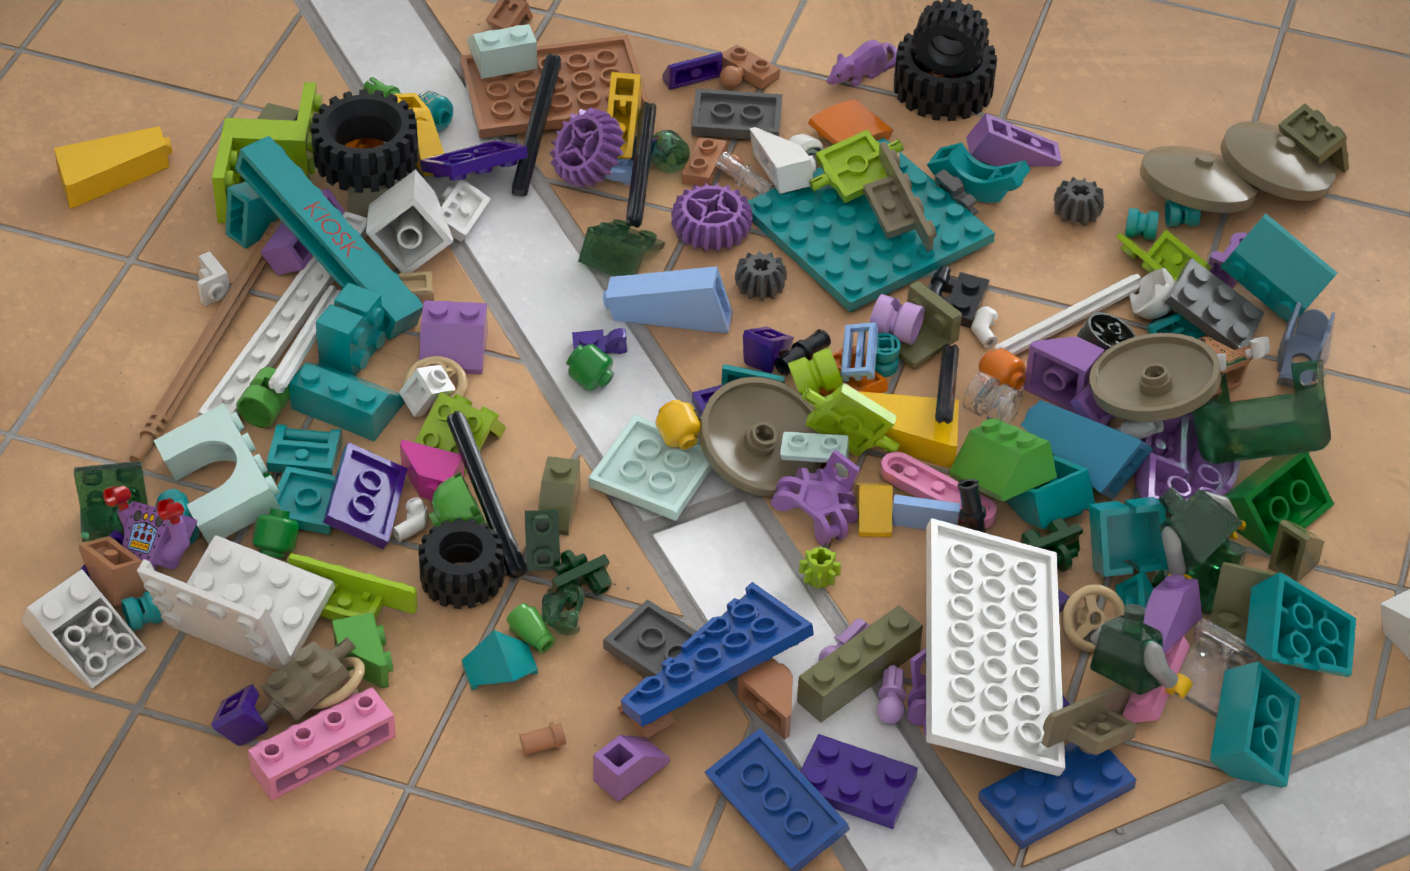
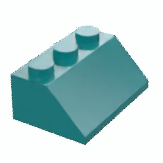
M1266 213L1220 266L1287 323L1297 302L1302 303L1299 318L1338 273Z
M305 362L289 383L292 410L372 441L378 438L405 403L400 393L325 364Z
M1259 661L1225 670L1210 761L1232 778L1280 788L1287 787L1301 696Z

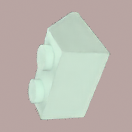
M529 24L488 30L473 34L467 38V44L481 79L537 69V41Z

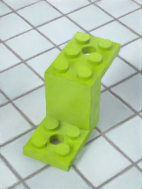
M304 82L297 121L225 118L212 175L218 223H226L227 188L246 182L235 169L241 148L270 136L277 145L284 149L286 155L296 166L303 170L309 180H311V174L317 173L313 156L311 123H313L312 117L314 113H319L318 108L322 105V95H317L316 82Z

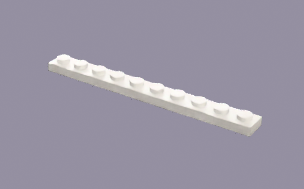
M345 211L343 214L345 220L364 239L367 236V218ZM314 256L306 267L299 272L200 408L198 416L223 403L230 415L234 412L239 415L236 403L245 389L249 387L252 379L260 369L264 367L273 368L310 316L324 292L335 281Z

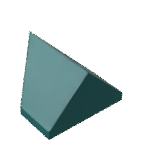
M493 630L462 659V666L471 690L478 689V685L514 682L530 673L531 675L538 674V668L528 643Z

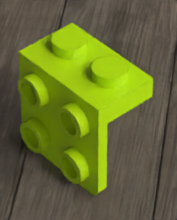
M440 392L414 443L460 454L446 421L447 416L455 411H461L465 415L479 451L489 433L501 438L506 426L497 420L499 417L498 413L482 406L481 410H478L471 406L472 402L458 394H455L454 398ZM464 466V474H467V470Z

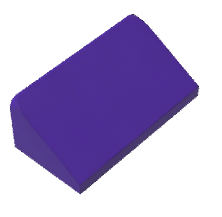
M717 52L668 65L662 75V79L668 89L671 90L720 77L723 54L722 52Z

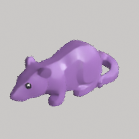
M869 40L860 45L848 57L838 54L837 63L833 66L827 83L835 85L852 77L851 85L856 87L861 83L862 77L867 75V78L873 79L881 72H886L887 69L895 67L897 48L887 42L880 43L876 40ZM888 53L893 56L889 62H887Z

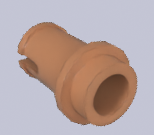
M550 722L549 727L519 734L525 756L553 747L559 750L560 745L566 744L561 723L554 725L553 722Z

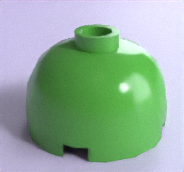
M460 472L446 479L434 491L432 497L434 512L429 514L434 526L440 527L441 522L446 520L449 523L455 522L457 518H462V521L474 519L477 524H487L475 498H473L470 490H468L470 489Z

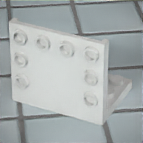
M217 535L212 539L187 583L155 571L150 561L143 559L137 569L144 583V588L149 591L153 598V604L158 607L162 614L161 618L168 626L276 670L285 666L302 648L335 589L334 582Z

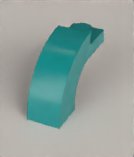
M962 142L939 148L927 163L928 168L934 175L945 169L953 177H958L965 187L964 192L971 194L978 202L984 203L1000 202L1008 191L1016 190L1023 184V179L1031 170L1025 160L1002 166L984 164L975 159Z

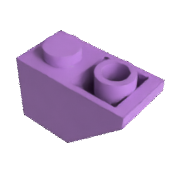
M619 735L593 755V781L619 802L670 763V758L646 737Z

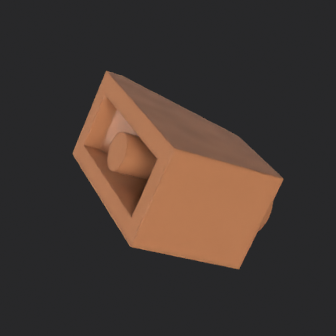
M110 536L79 544L80 554L92 582L111 605L121 606V600L128 597L135 599L142 597L144 583L137 572L142 563L140 558Z
M771 658L738 676L737 698L784 740L790 736L793 675L787 666L782 663L779 664L774 658Z

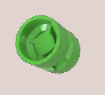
M264 367L260 369L236 403L240 416L251 425L259 428L271 426L282 408L290 400L289 385L283 393H276L275 389H270L268 382L275 373V368Z

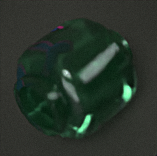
M662 130L657 132L653 136L651 160L666 173H675L685 167L690 159L688 144L675 131Z

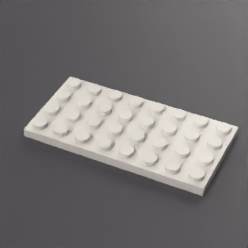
M931 518L926 526V742L1060 776L1065 770L1064 741L1049 748L1042 745L1045 719L1050 713L1063 708L1057 553Z

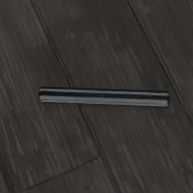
M947 343L942 347L935 420L938 423L944 421L946 424H949L953 421L959 347L956 344L950 346Z

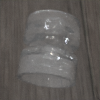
M980 372L967 387L963 397V407L978 416L986 414V420L997 418L1010 424L1021 407L1023 394L1008 384L1000 386L999 379L986 372Z

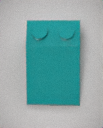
M1053 455L1057 478L1005 501L1023 521L1039 529H1047L1051 521L1081 515L1084 512L1083 510L1089 508V504L1095 503L1089 470L1087 468Z

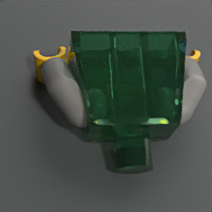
M1171 486L1157 499L1170 513L1159 525L1169 568L1168 576L1179 574L1185 576V579H1192L1191 576L1184 574L1186 569L1190 572L1201 565L1227 538L1238 539L1235 530H1244L1246 528V523L1238 518L1230 500L1225 496L1198 489L1188 498L1184 499Z
M1135 604L1125 606L1124 615L1105 621L1092 634L1091 642L1094 644L1095 650L1090 669L1132 692L1142 695L1160 686H1164L1166 693L1171 695L1177 693L1180 698H1185L1193 687V683L1188 677L1181 673L1176 674L1168 666L1163 651V635L1159 630L1144 623L1146 611L1144 607Z

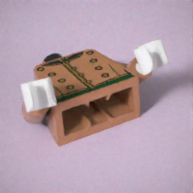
M1210 337L1199 338V340L1209 345L1219 358L1221 382L1214 395L1240 386L1252 357L1259 359L1270 352L1268 337L1250 340L1251 349L1245 346L1236 350Z

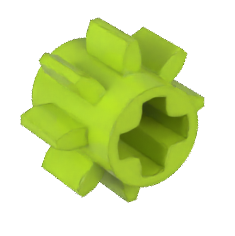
M823 547L814 548L811 551L806 550L805 560L799 561V573L804 574L803 583H808L817 589L825 588L828 585H835V576H840L841 563L836 562L837 553Z

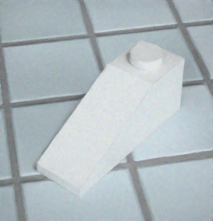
M756 127L750 128L753 155L780 194L810 186L809 180L813 179V173H816V164L812 155L808 156L803 147Z

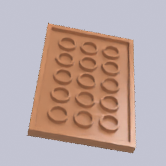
M628 35L537 46V69L481 79L472 54L461 55L460 66L479 139L526 133L546 56L550 53L561 57V66L544 130L563 128V121L569 122L571 113L578 115L580 109L588 110L591 107L607 112L611 72L640 74ZM642 80L641 104L644 102H648L650 104Z

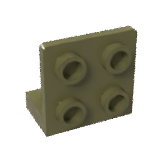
M1303 104L1278 124L1279 131L1292 139L1300 149L1320 164L1329 158L1342 172L1345 173L1349 170V154L1346 145L1347 136L1340 127H1334L1327 122L1319 110H1313L1308 105Z
M918 280L909 285L907 302L924 307L923 323L913 345L900 342V354L898 356L913 368L918 367L941 352L945 344L952 345L959 340L962 316L960 311Z
M1227 562L1222 563L1206 639L1251 649L1245 644L1251 587L1277 573Z

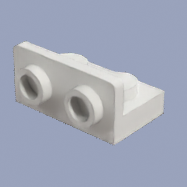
M459 180L455 188L449 185L439 199L444 202L441 209L451 235L460 242L466 237L491 199L465 180Z

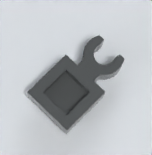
M945 169L935 175L936 185L939 188L942 187L946 190L953 200L959 205H963L972 214L976 215L978 213L973 207L977 200L971 194L964 192L965 187L958 177H953Z

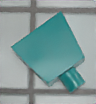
M243 182L227 188L225 235L245 249L249 248L261 239L269 224L275 222L278 216L247 182Z

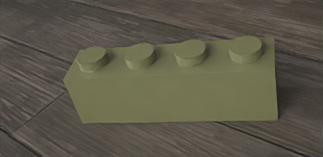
M898 605L802 673L798 681L797 703L820 723L880 681L883 678L884 670L889 669L890 665H896L898 668L919 653L923 625Z

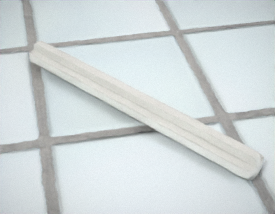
M1138 274L1131 275L997 344L995 350L1003 348L1014 355L1028 349L1033 341L1046 340L1088 318L1092 313L1099 312L1128 297L1131 293L1138 292V282L1141 280V276Z
M329 286L268 382L270 389H275L276 393H283L317 339L315 322L330 304L334 305V299L341 292V290H337L336 286Z

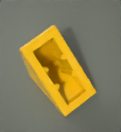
M856 483V504L859 515L858 536L892 537L893 486L878 483Z

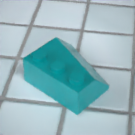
M1281 572L1251 587L1245 643L1247 646L1268 661L1343 677L1352 675L1356 617Z

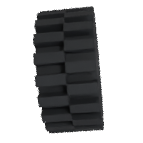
M907 33L903 41L899 42L895 62L894 93H898L897 99L900 103L906 102V109L909 111L918 109V115L924 118L927 114L933 115L932 120L940 121V116H947L948 121H956V116L961 115L963 119L970 118L971 111L977 115L982 112L983 106L987 107L989 105L990 98L993 96L997 66L996 50L993 45L989 46V40L978 67L974 68L970 74L964 73V77L940 78L927 74V72L933 70H926L922 67L924 63L918 62L915 59L916 54L912 52L913 44L911 43L913 35ZM942 35L946 39L958 41L951 36Z
M367 89L359 90V95H352L351 91L343 93V99H339L337 96L330 98V106L323 103L318 108L319 113H314L312 117L313 123H311L315 168H318V174L321 178L326 176L327 183L333 186L339 182V189L347 191L351 186L355 188V193H363L364 188H371V193L379 192V186L385 185L387 189H390L395 185L394 180L401 181L407 176V172L411 173L415 170V163L418 164L419 161L417 119H415L413 109H409L408 103L404 100L398 103L396 95L390 93L386 98L383 95V91L375 90L374 95L368 94ZM363 138H374L386 142L383 145L366 149L344 146L351 141Z

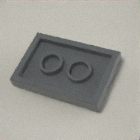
M696 89L691 135L751 139L750 128L756 127L779 137L782 94Z
M1192 258L1184 264L1164 302L1213 340L1233 350L1249 345L1264 315L1263 311Z
M647 599L603 639V649L644 676H655L662 670L661 663L668 657L675 658L682 652L681 645L697 631Z

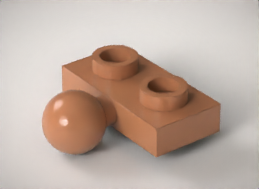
M735 45L722 53L723 69L720 73V82L726 88L733 89L738 87L742 82V78L760 89L779 79L780 68L751 53L744 47Z
M698 138L681 174L682 184L704 186L706 182L711 186L718 170H722L728 177H737L744 170V161L737 154L726 155L728 151L727 141Z

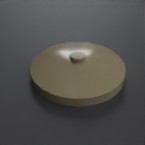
M1263 122L1237 123L1226 131L1221 142V154L1227 165L1246 182L1275 196L1298 201L1320 199L1328 194L1336 178L1334 165L1329 158L1320 164L1300 149L1292 139L1283 135L1279 131V126Z
M1156 147L1145 153L1140 167L1142 180L1153 191L1175 203L1202 211L1233 213L1246 210L1254 204L1259 189L1238 176L1227 165L1222 155L1193 147Z
M1153 333L1127 339L1106 350L1094 362L1089 380L1093 399L1104 411L1126 420L1152 422L1183 416L1208 402L1220 386L1221 369L1217 354L1203 341L1182 334Z
M746 377L733 380L720 387L710 397L701 414L699 440L702 451L715 472L732 486L750 494L773 497L777 492L776 485L780 478L785 476L795 477L798 468H807L809 473H815L823 463L782 460L780 458L784 432L819 434L805 425L807 416L815 409L814 406L802 400V394L792 387L773 379Z

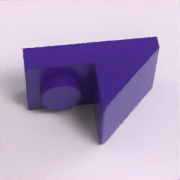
M767 326L744 330V363L761 371L772 373L775 367L774 362L779 352L791 349L794 337Z
M253 684L223 699L211 722L215 731L238 746L246 744L268 730L267 725L254 707L260 694Z

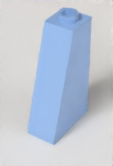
M717 266L610 277L608 289L603 293L604 305L607 309H610L614 321L729 333L733 311Z

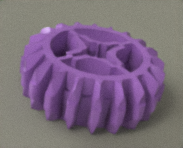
M591 107L588 110L580 109L578 115L571 113L570 121H563L564 127L561 131H556L558 137L551 142L555 147L550 152V155L553 157L551 164L554 166L558 176L570 185L582 188L586 186L594 187L596 182L604 183L605 175H612V167L619 165L617 162L618 156L624 154L620 149L626 143L622 138L624 132L619 127L620 124L607 112Z
M705 182L703 187L693 185L692 190L684 189L683 194L677 196L671 210V224L677 238L683 239L684 245L692 244L694 250L699 247L704 248L706 252L709 249H715L719 252L722 247L730 250L733 244L740 245L741 240L747 238V234L752 226L751 204L747 201V196H741L739 190L731 191L729 185L719 187L718 182L715 186H709Z

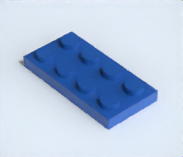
M761 728L705 771L711 783L790 871L801 870L850 830L848 823Z
M1071 742L1064 746L1065 770L1060 776L1024 767L980 790L978 800L1019 848L1023 849L1134 789L1137 779L1110 749L1093 755L1081 751L1078 745Z

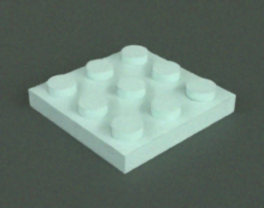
M634 415L589 476L588 487L676 521L712 470V467L702 451L699 439L693 447L686 450H681L680 447L670 448L664 443L655 422Z

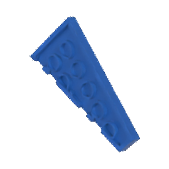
M751 582L745 588L746 594L740 600L732 599L727 604V611L721 617H712L681 645L682 652L675 658L668 657L661 663L662 670L655 676L646 677L621 699L622 710L642 727L652 723L665 714L684 706L695 698L714 690L723 683L742 675L751 668L770 660L779 653L813 636V625L754 582Z

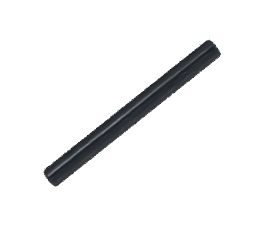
M550 53L546 56L523 142V145L527 147L528 158L518 161L512 184V194L515 196L525 197L528 193L561 66V57L559 55Z
M644 102L641 104L626 214V224L629 227L639 228L642 225L657 109L654 103Z
M455 411L447 416L446 421L490 530L494 529L498 533V539L502 540L504 565L507 573L512 578H519L526 574L527 567L467 419L461 411Z

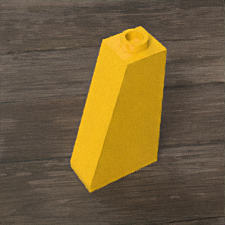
M160 126L54 148L57 170L69 208L82 205L168 168V155L173 154L169 136L163 137Z
M860 392L897 416L895 425L885 433L887 437L899 443V448L896 452H902L913 458L943 467H952L956 459L958 441V399L954 401L953 421L946 424L944 421L938 423L935 420L937 398Z

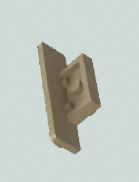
M886 141L882 142L879 145V160L888 177L863 185V192L887 239L915 229L926 251L933 250L934 238L937 237L935 226L931 220H926L921 199L918 196L914 197L908 174H902L896 151L890 150Z
M1124 681L1050 713L1043 724L1044 736L1042 745L1049 748L1067 739L1078 745L1081 751L1097 755L1134 738L1138 725L1120 716L1128 703L1133 684Z

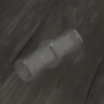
M724 152L717 160L715 168L720 169L733 178L737 186H744L757 196L760 194L765 195L774 187V184L755 173L752 166H745L729 155L728 152Z

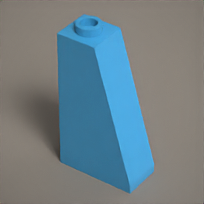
M1039 400L1037 404L1027 411L1025 419L1021 423V426L1029 433L1049 441L1052 453L1056 456L1087 468L1092 487L1113 500L1154 449L1136 437L1042 400Z

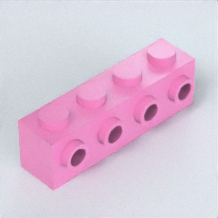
M373 687L361 693L353 694L347 700L320 711L316 716L300 724L292 725L286 731L268 740L257 743L248 750L250 771L269 798L274 800L396 737L394 714Z

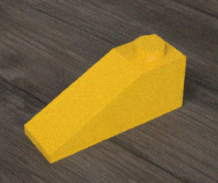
M611 72L607 113L617 120L620 124L619 127L624 132L622 138L626 143L620 147L624 153L618 156L620 159H632L642 96L641 74Z

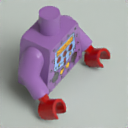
M112 486L105 489L103 492L105 502L111 507L116 505L119 507L117 514L124 528L122 546L142 561L143 559L150 561L155 571L158 566L173 570L177 568L183 553L190 546V537L197 520L184 516L183 505L178 502L174 503L172 498L159 501L157 507L134 501L128 504L127 501L131 497L129 488L125 486Z

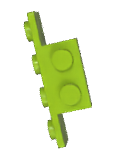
M1168 230L1162 233L1148 252L1124 234L1119 232L1116 238L1124 243L1121 249L1134 259L1137 256L1142 258L1144 262L1141 266L1150 273L1165 268L1176 281L1184 264L1190 258L1194 259L1208 271L1212 268L1210 264Z
M291 553L287 559L290 565L334 582L335 589L322 610L320 617L337 620L373 613L376 621L383 606L415 614L418 609L417 590L406 583L394 582L373 574H365L347 569L341 565L322 562L309 556Z

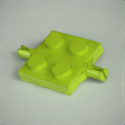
M867 129L817 152L816 161L824 174L810 179V187L815 192L826 185H831L844 203L864 195L863 185L888 177L879 160L880 143L873 138ZM899 139L887 144L889 149L895 150L896 153L904 150Z
M843 383L832 394L824 397L809 387L802 394V400L816 407L807 416L805 425L819 434L848 436L849 452L859 457L865 450L874 446H879L888 453L898 450L899 443L885 435L895 425L897 416L847 384Z

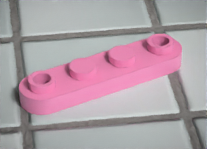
M891 452L883 457L880 473L882 478L888 483L914 497L961 503L957 485L958 481L902 452ZM980 494L981 504L985 506L987 513L984 518L985 528H988L995 522L997 508L991 499ZM959 514V519H958V520H959L960 522L964 523V521H962V520L960 519V514Z

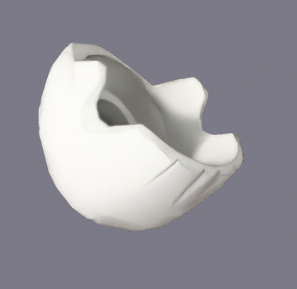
M1161 268L1147 274L1138 282L1139 294L1131 293L1129 295L1134 314L1145 319H1158L1173 310L1164 302L1175 280L1165 268Z

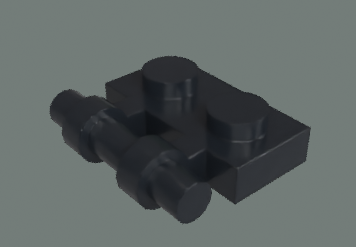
M941 266L931 279L932 287L930 290L962 313L960 326L971 328L976 312L980 309L989 289L990 280L960 272L957 280L950 278L951 269L948 266ZM942 292L949 293V298L942 296Z

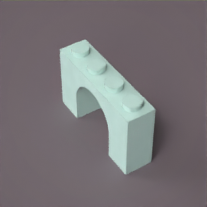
M224 403L153 440L175 481L216 461L236 462L233 474L223 485L187 504L193 519L197 520L196 524L208 545L215 535L226 538L255 522L259 515L269 514L270 508H281L275 498V495L279 494L280 491L271 475L264 478L263 474L268 472L263 460L259 454L254 457L251 453L257 449L248 433L241 436L240 432L245 427L236 412L231 415L229 414Z

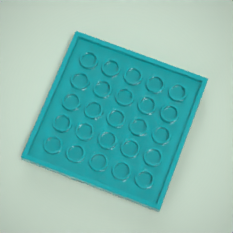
M882 138V139H880V140L877 141V142H879V143H882V142H885V141H886L887 144L890 143V142L887 141L885 138ZM901 152L899 168L902 174H908L914 197L918 196L921 199L924 207V216L927 221L931 220L936 229L937 237L934 238L933 250L928 252L915 229L887 239L865 194L844 203L837 191L831 185H826L815 192L809 186L782 194L776 188H773L747 200L751 204L752 222L849 312L878 299L881 294L886 295L939 269L941 266H946L993 243L995 233L967 208L953 200L946 190L942 187L939 188L932 178ZM821 167L816 169V173H813V178L824 174Z

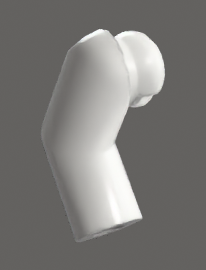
M984 306L977 310L971 326L972 332L985 348H991L997 343V337L989 327L994 325L992 320H997L998 314L996 310L989 306Z
M419 497L407 501L406 509L408 513L406 521L392 528V533L398 542H402L422 531L427 524L428 509Z

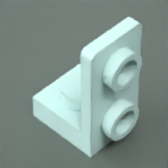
M784 432L780 458L782 460L827 463L832 452L837 450L849 459V437L846 435ZM836 463L837 475L841 478L847 477L848 470L846 467Z

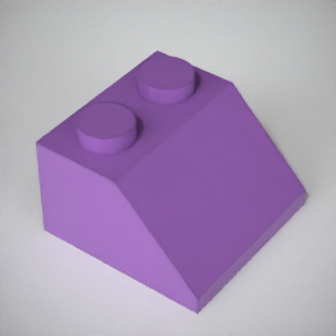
M424 300L419 360L431 356L447 357L457 362L466 374H482L488 333L487 303Z
M1077 336L1033 341L1029 346L1025 374L1026 381L1023 390L1077 414L1070 401L1090 383L1091 368L1100 355L1104 353V349Z

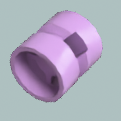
M881 294L873 308L870 323L876 322L878 333L893 334L900 342L913 345L921 330L925 309L923 306L910 302H905L901 305L899 299Z

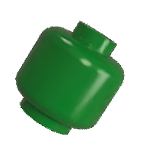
M594 344L579 345L566 362V365L569 366V377L588 391H593L598 386L605 388L615 374L611 371L613 359Z
M270 508L269 515L261 514L257 517L252 544L259 549L260 553L285 559V554L294 552L299 524L296 520L289 519L290 512Z

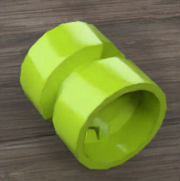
M830 347L814 353L810 361L803 357L788 363L797 390L801 394L808 387L819 394L821 388H824L826 391H832L843 384Z

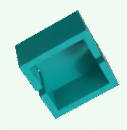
M348 282L334 299V305L330 304L315 322L319 364L328 365L356 376L360 369H364L367 366L370 357L377 349L382 348L386 339L383 324L384 310L382 309V297L380 294Z
M1147 497L1124 500V504L1119 501L1089 504L1094 571L1103 577L1133 574V569L1139 573L1169 570L1161 538L1162 531L1159 527L1166 519V510L1158 499Z

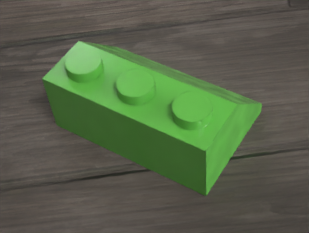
M997 418L985 420L981 423V426L969 431L949 471L950 477L959 482L965 479L978 480L980 492L1001 502L1057 478L1050 442Z

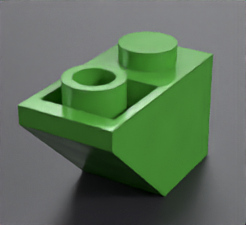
M368 613L332 620L335 647L345 637L351 640L356 648L345 657H356L364 663L365 673L362 679L381 688L389 687L388 672L393 671L390 651L383 652L382 646L386 645L383 625L376 626L374 614ZM348 667V668H346V669H347L348 671H350V670H353L354 668H353V667Z

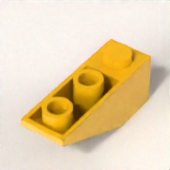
M416 93L393 94L398 97V103L402 100L406 101L409 109H413L415 112L419 161L415 165L421 172V159L444 154L430 109ZM421 172L424 176H433L432 173Z

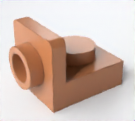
M498 0L485 20L488 25L496 29H504L519 25L523 18L530 21L533 15L528 8L529 3L526 0Z

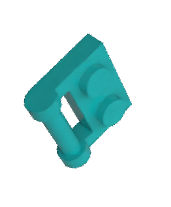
M277 424L266 462L268 472L284 473L286 466L333 475L338 451L342 445V430L331 429L330 432L291 429L288 428V425Z

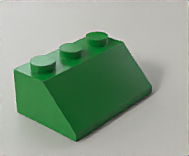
M1307 448L1279 452L1224 495L1230 500L1238 520L1246 523L1244 530L1235 531L1268 555L1272 554L1278 526L1283 519L1306 528L1334 505Z

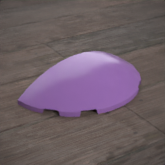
M1209 401L1188 414L1162 420L1164 426L1162 432L1141 439V441L1154 448L1135 472L1137 490L1141 498L1154 497L1158 499L1167 490L1176 499L1168 508L1180 509L1179 506L1185 499L1195 503L1197 496L1206 491L1224 496L1233 487L1240 467L1237 443L1233 434L1225 433L1220 425L1222 416Z

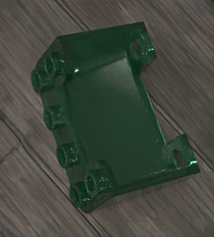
M1324 360L1291 363L1295 393L1231 402L1226 372L1221 373V394L1218 397L1211 398L1204 405L1192 411L1201 457L1209 463L1220 464L1324 449L1331 440ZM1305 370L1316 371L1317 382L1312 385L1304 384L1300 380L1301 373Z

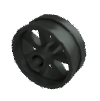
M1096 312L1088 317L1084 326L1078 332L1077 337L1104 349L1105 352L1112 346L1136 337V335L1118 317L1108 313Z

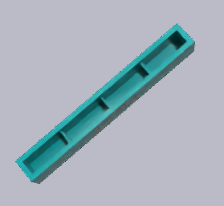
M267 136L240 149L235 166L236 171L342 288L349 282L381 295L382 309L384 310V332L388 340L418 324L423 311V304L420 299L404 285L400 277L384 263L381 256L364 241L361 234L345 220L342 213L325 198L322 191L315 187L305 176L303 170L296 166L286 155L280 145H277L270 136Z

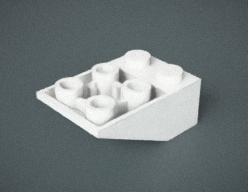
M82 569L29 605L20 620L44 650L91 689L95 688L147 649Z

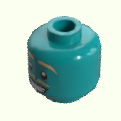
M433 91L421 92L418 96L430 109L437 132L443 131L449 126L453 118L452 102L447 97Z

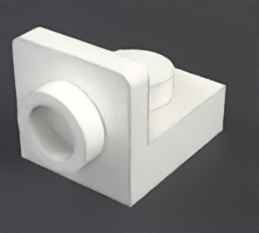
M210 251L199 256L201 269L198 270L200 280L197 284L200 302L204 306L223 299L230 289L228 272Z
M436 365L417 368L399 393L412 415L418 417L424 416L440 392L449 395L454 392L455 387L442 366Z

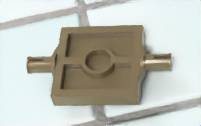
M345 637L332 650L323 649L312 641L308 646L301 648L285 666L273 672L268 680L260 686L271 701L259 713L265 724L268 725L280 713L290 715L294 720L298 721L345 680L350 673L341 663V660L356 648L351 640Z

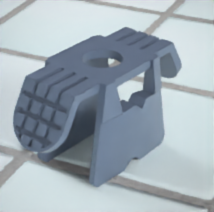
M1297 302L1279 345L1277 371L1281 373L1278 376L1277 384L1283 386L1286 384L1287 387L1291 388L1293 386L1294 389L1299 390L1300 388L1301 391L1308 392L1311 382L1317 381L1329 358L1335 312H1332L1330 319H1328L1327 315L1320 310H1308L1300 316L1295 331L1302 304ZM1297 356H1303L1311 361V365L1299 367L1293 363L1292 359Z

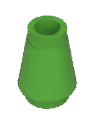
M522 603L508 615L506 621L510 625L509 630L534 649H537L539 653H545L554 645L555 638L534 606L530 607L527 603Z

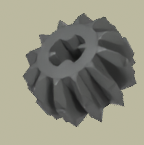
M1072 177L1070 182L1062 181L1061 185L1057 187L1053 199L1055 201V214L1061 215L1062 221L1070 220L1072 225L1080 222L1084 226L1088 221L1096 222L1097 217L1101 215L1105 203L1103 189L1097 187L1096 182H1086L1085 178L1077 180Z
M760 250L756 255L747 252L746 258L739 259L735 271V281L740 294H748L749 300L754 297H759L761 301H763L764 297L774 299L777 293L783 292L785 280H787L786 266L782 263V258H774L772 252L767 255L762 254Z

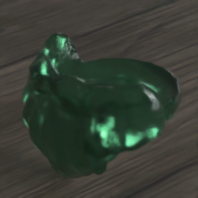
M570 583L563 587L559 593L549 592L542 598L541 618L548 626L553 627L561 635L568 636L579 632L580 626L577 624L584 603L582 587L575 583ZM576 592L578 602L575 610L562 612L567 598Z

